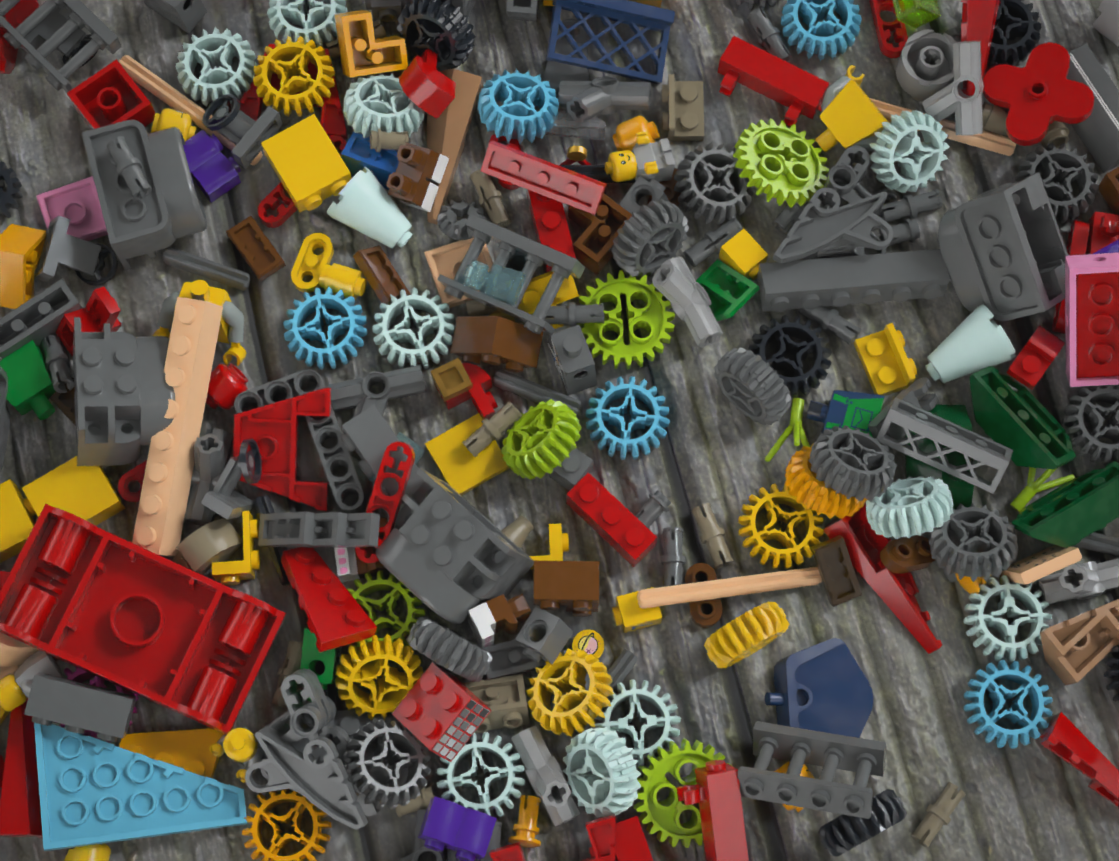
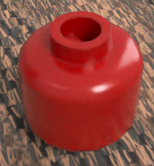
M232 363L228 366L225 364L217 365L211 371L206 403L213 409H216L218 406L225 410L233 408L236 397L248 390L246 385L248 382L247 377Z

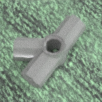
M981 41L953 42L954 82L922 101L926 113L933 116L935 121L938 122L955 112L956 135L982 134V92L984 84L981 75ZM964 80L973 82L975 85L974 95L968 96L961 91V83Z
M678 256L666 260L657 269L655 276L652 278L653 285L670 301L675 313L686 323L697 346L703 348L713 345L720 340L723 332L709 307L711 300L707 292L695 281L684 258Z
M1119 558L1098 564L1096 561L1082 564L1074 563L1065 567L1063 572L1036 580V590L1042 591L1039 600L1041 602L1047 601L1049 605L1075 598L1077 600H1085L1102 595L1108 590L1119 588Z
M536 725L513 736L511 740L526 768L524 770L537 797L540 796L554 826L558 827L579 816L580 812L571 796L572 792L554 755L551 756Z

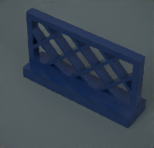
M553 0L552 5H554L546 60L658 85L662 83L670 25L674 23L675 11L629 0ZM561 9L571 11L579 22L566 29L560 20ZM591 17H598L607 28L598 35H595L586 21ZM620 23L628 24L635 34L625 42L615 30V27ZM581 25L590 40L579 47L569 32ZM559 28L562 33L557 36ZM649 29L661 32L660 44L653 49L643 36V33ZM607 32L611 33L619 45L609 53L606 52L598 40ZM565 36L574 50L568 55L555 53L556 41ZM636 38L639 39L647 51L637 60L626 46ZM592 42L602 55V58L596 62L589 61L582 52V49ZM620 49H622L631 63L625 68L617 67L610 57ZM657 49H659V51H658V56H657L656 53L654 52V51H656ZM650 56L656 64L655 75L645 73L638 62Z

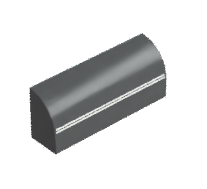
M1087 43L1068 52L1070 55V69L1067 79L1081 82L1092 90L1094 94V109L1085 121L1071 125L1102 172L1105 173L1119 165V90Z

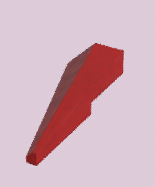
M961 0L963 2L961 41H981V75L983 80L1000 0ZM964 80L961 91L965 95L972 96L975 93V85L969 80Z
M866 502L852 517L847 515L843 519L836 517L823 529V532L829 539L839 535L844 538L854 568L928 654L938 650L942 646V642L935 638L928 627L927 622L931 617L928 611H921L915 597L919 590L911 572L902 574L891 572L881 561L880 552L891 539L890 537L886 538L883 535H878L875 533V530L871 529L866 516Z
M28 698L10 713L0 800V836L43 838L34 722L31 721L33 716L24 714Z
M1062 712L1054 715L1048 727L1040 736L1043 739L1040 744L1092 779L1088 787L1119 808V770Z

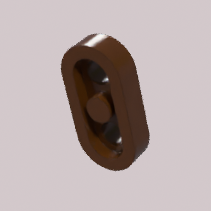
M919 535L891 540L880 552V558L884 566L897 574L928 568L936 560L932 558L929 538Z
M696 563L687 570L684 584L696 583L695 576L697 574H704L707 581L717 580V575L710 565ZM721 598L688 602L690 617L696 625L709 628L720 620L722 615ZM701 606H711L712 613L709 615L703 614Z

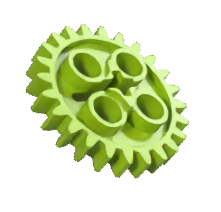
M771 118L767 124L762 119L759 120L757 125L751 123L748 129H744L734 146L737 150L733 157L738 159L735 167L743 169L739 175L740 178L749 179L747 187H757V196L765 193L767 202H770L772 198H776L778 206H781L785 200L790 208L796 202L800 206H803L806 201L809 202L817 190L824 188L829 168L824 166L827 158L819 157L823 149L812 146L815 139L807 140L805 138V130L797 133L795 124L790 129L787 128L784 120H781L779 125H776L775 121Z
M622 270L619 271L618 279H614L610 273H607V282L605 283L596 278V289L587 286L586 293L589 297L580 296L579 303L581 305L612 302L616 308L611 311L604 310V323H577L582 328L584 338H587L588 348L593 347L592 358L594 359L600 354L603 355L602 365H605L610 359L614 360V369L618 368L620 362H625L627 370L631 368L632 361H636L640 367H643V357L653 362L655 358L653 351L662 354L664 352L662 343L669 344L671 336L667 333L674 331L675 325L670 323V321L674 320L675 313L668 311L672 308L670 301H663L665 296L660 291L656 292L657 288L653 283L647 284L646 274L640 281L636 280V276L632 277L630 275L629 278H625ZM622 294L626 296L629 345H625L623 339L620 295ZM639 299L643 300L647 306L637 309L631 305V302ZM642 328L649 332V336L638 338L633 332L636 329ZM610 330L616 332L619 337L615 340H607L603 337V333Z
M687 739L682 740L681 748H678L675 742L669 741V751L666 752L658 746L659 757L654 758L648 754L646 757L651 765L649 767L639 765L638 768L644 773L643 778H637L642 786L640 790H637V799H641V801L633 807L637 812H644L638 818L642 824L649 823L646 830L651 835L658 831L657 839L660 842L665 841L669 836V844L672 847L677 845L679 839H681V843L685 848H689L691 839L699 846H702L703 834L700 811L693 804L684 805V801H678L677 788L666 779L665 774L668 772L672 774L682 786L696 785L695 769L706 767L705 763L708 761L724 760L725 756L720 752L714 755L715 748L711 745L706 746L703 750V743L699 740L694 742L692 748ZM685 763H692L691 773L686 777H680L679 771L681 766ZM662 787H669L668 797L663 801H657L656 795L658 790ZM684 810H692L691 819L686 823H680V814Z

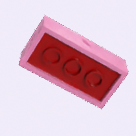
M1119 253L1065 256L1066 375L1070 387L1119 384Z

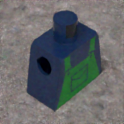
M834 390L828 405L811 400L806 418L823 423L821 434L825 429L831 430L834 426L842 429L846 425L851 430H855L858 427L862 433L866 434L869 432V436L873 438L868 424L881 412L885 396Z

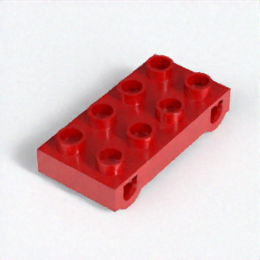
M45 504L0 591L1 633L223 734H227L233 729L286 616V613L266 602L227 587L98 528L74 514Z

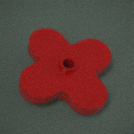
M1052 42L1040 44L1031 51L1025 67L1020 68L1001 64L992 67L984 75L983 94L990 103L1009 109L1006 118V133L1010 140L1018 145L1031 146L1039 143L1045 137L1049 125L1055 121L1077 124L1085 121L1093 112L1094 94L1092 90L1081 82L1067 79L1070 69V55L1062 45Z

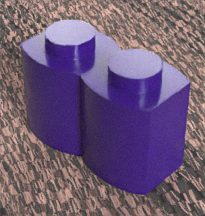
M201 130L185 141L183 147L190 172L195 177L199 189L211 203L241 183L238 174L241 172L240 167L231 156L226 158L220 152L223 150V146L214 134L209 136L204 130Z
M434 796L429 801L418 838L424 840V846L429 849L443 852L444 847L456 852V858L463 861H475V858L482 859L485 857L497 818Z

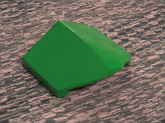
M718 259L696 280L704 288L711 300L709 307L716 321L731 318L760 289L756 283Z

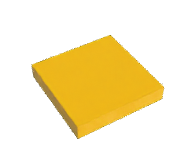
M479 413L425 443L426 449L445 481L461 496L509 469L503 460L504 455L501 453L496 440L483 449L476 458L462 443L483 425V419Z

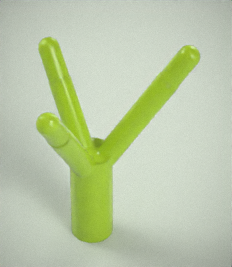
M792 399L790 424L766 455V462L771 461L792 431L795 446H799L801 440L803 446L810 447L802 427L803 399Z
M1029 467L1027 485L1010 503V506L1017 512H1020L1036 493L1073 480L1075 476L1071 474L1043 483L1056 470L1047 469L1034 482L1036 468Z

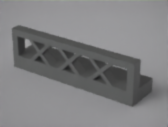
M896 397L876 437L878 442L993 494L1010 463L1013 452L1012 449ZM892 422L904 427L907 437L897 440L886 435L890 423ZM923 438L933 440L937 450L925 453L919 450L916 440ZM957 451L964 455L967 463L954 466L948 462L946 454ZM986 464L997 469L992 482L979 477L975 467Z

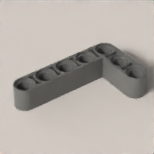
M306 369L240 393L235 399L234 407L238 414L243 412L245 406L250 403H255L258 407L275 403L273 402V397L278 393L288 394L286 399L309 393L302 391L303 386L308 382H315L317 384L314 391L325 387L320 375L316 371ZM332 406L331 416H326L322 420L317 421L312 419V416H305L340 511L346 514L363 513L367 505L366 498L348 449L340 438L342 433ZM328 438H336L338 440L337 445L331 449L322 447L323 442ZM338 466L349 468L348 473L343 477L338 478L332 475ZM350 494H355L359 496V501L354 506H346L343 504L344 498Z

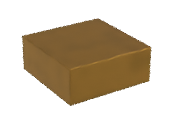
M459 358L430 371L444 401L473 388Z

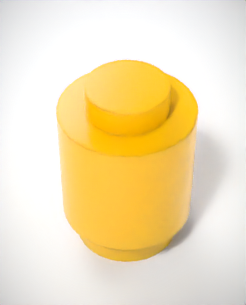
M337 263L332 265L325 264L319 277V287L324 288L325 292L330 287L333 295L342 290L344 298L353 296L356 300L358 296L364 294L367 279L363 278L364 274L360 270Z

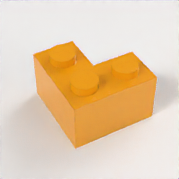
M359 10L334 14L344 75L351 78L403 70L408 67L405 38L391 36L375 39L371 12Z
M10 224L0 233L1 307L16 309L34 297V275L46 237L45 230Z

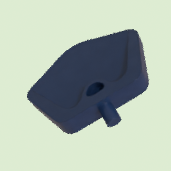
M838 638L829 639L779 660L774 666L775 693L767 692L764 697L767 706H776L777 725L860 738L871 714L874 699L872 688L845 642Z

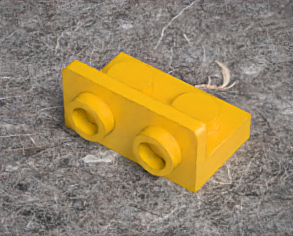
M893 323L887 324L882 331L854 341L853 344L874 394L886 396L906 389L913 384L916 379L917 368L913 359L907 358L904 351V337L900 330L896 331Z

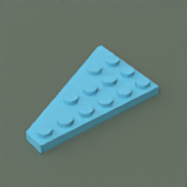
M34 723L44 851L247 824V820L244 819V817H247L244 789L189 772L181 767L149 758L137 752L134 753L91 736L67 731L53 724L47 726Z

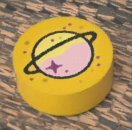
M583 630L574 637L572 650L577 653L581 649L588 655L591 653L599 659L604 652V641L596 631Z

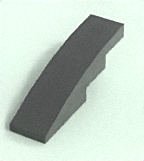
M341 512L260 514L258 546L310 548L378 547L380 514H346Z

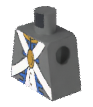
M576 325L549 335L547 344L567 395L569 396L596 386L595 363L580 326ZM585 371V374L582 376L574 377L575 374Z

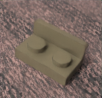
M668 74L667 84H662L661 90L662 103H667V112H662V130H668L669 141H704L703 81H675L674 74Z
M523 674L480 680V682L462 683L492 710L474 733H484L501 728L513 729L530 723Z

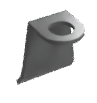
M575 19L562 20L565 27L573 26L579 22ZM581 25L578 26L581 32L571 35L579 47L587 42V33ZM559 28L557 36L562 33ZM565 36L556 41L555 53L568 55L574 51ZM587 46V47H585L584 49H582V52L584 53V55H585L586 58L588 59V46ZM548 60L542 82L549 81L550 88L555 89L559 93L561 81H589V69Z

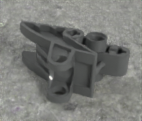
M851 146L845 150L837 164L831 168L825 187L814 193L809 204H807L775 252L773 260L783 264L797 260L865 255L864 247L880 250V254L886 253V248L890 245L893 238V230L879 215L886 200L887 192L872 195L860 184L870 162V155L866 149L860 146ZM854 162L857 163L854 168L850 166ZM855 190H856L864 199H861V198L858 196V194L855 192ZM875 228L883 229L887 234V239L882 242L871 231Z
M305 668L298 669L286 677L281 685L282 696L288 711L255 734L266 755L248 767L245 773L246 784L252 791L257 793L291 789L305 796L312 804L336 821L357 830L368 823L366 816L369 817L377 814L381 809L376 808L375 800L370 804L364 805L366 796L363 793L359 796L356 795L355 790L357 787L348 780L351 774H347L344 768L348 763L342 760V755L348 751L346 744L350 738L343 728L335 725L331 726L330 724L336 715V706L329 697L325 696L319 679L313 671ZM303 683L305 689H297L295 684ZM310 697L311 700L305 705H303L302 701H305ZM322 729V732L318 736L317 732ZM330 733L333 734V738L338 736L340 739V743L336 745L337 749L329 739ZM260 768L261 774L269 780L267 785L261 786L255 783L252 776L255 769Z

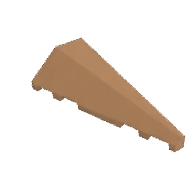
M456 69L439 71L456 82L454 100L437 119L427 113V149H431L449 158L441 183L429 181L439 186L431 211L427 212V221L436 225L438 224L437 216L440 214L441 206L445 204L463 153L465 138L478 103L481 88H483L481 76Z
M1119 599L1048 627L1040 632L1045 661L1064 685L1078 683L1114 646L1119 644Z

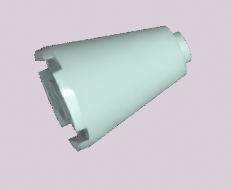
M364 167L363 171L357 172L339 193L340 197L338 198L340 200L339 203L336 204L333 201L327 210V214L331 218L391 249H394L397 245L402 248L413 235L409 231L412 227L411 223L367 167Z
M984 304L977 307L927 356L929 363L925 365V368L934 381L940 379L942 383H946L1016 357L1014 354L1016 353L1005 331L994 320L990 321L994 315Z

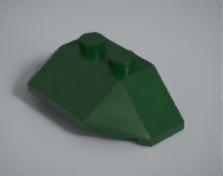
M993 366L984 368L970 376L969 381L975 421L994 442L1013 450L1011 460L1016 466L1054 470L1076 457L1075 451L1072 450L1069 435L1065 432L1066 430L1025 386L1011 377L999 373V370Z
M936 404L932 410L928 411L972 431V425L965 405ZM928 438L916 440L919 450L925 453L937 450L933 440ZM957 451L946 454L948 462L954 466L967 463L964 455ZM905 454L906 479L909 476L911 478L919 476L927 478L931 476L935 479L943 480V483L947 484L948 489L951 491L953 509L956 510L960 503L965 508L970 507L974 491L973 484Z
M1111 462L1103 469L1092 470L1056 488L1024 507L1016 519L1011 522L1012 525H1014L1015 529L1032 538L1064 548L1078 544L1084 537L1105 528L1108 523L1118 518L1119 463Z

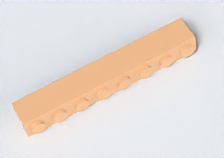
M177 297L164 366L166 383L174 388L175 401L168 399V409L164 418L173 419V421L163 431H159L151 437L132 540L133 544L157 555L175 556L178 553L176 547L180 544L195 463L194 444L200 436L223 310L222 306L207 301Z

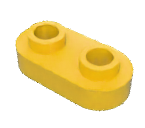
M313 233L304 239L292 268L291 279L297 290L303 293L314 292L316 287L319 288L321 271L325 264H330L333 257L334 248L332 242L325 234ZM317 248L324 249L320 255H315L313 252ZM306 275L313 276L310 282L303 281Z

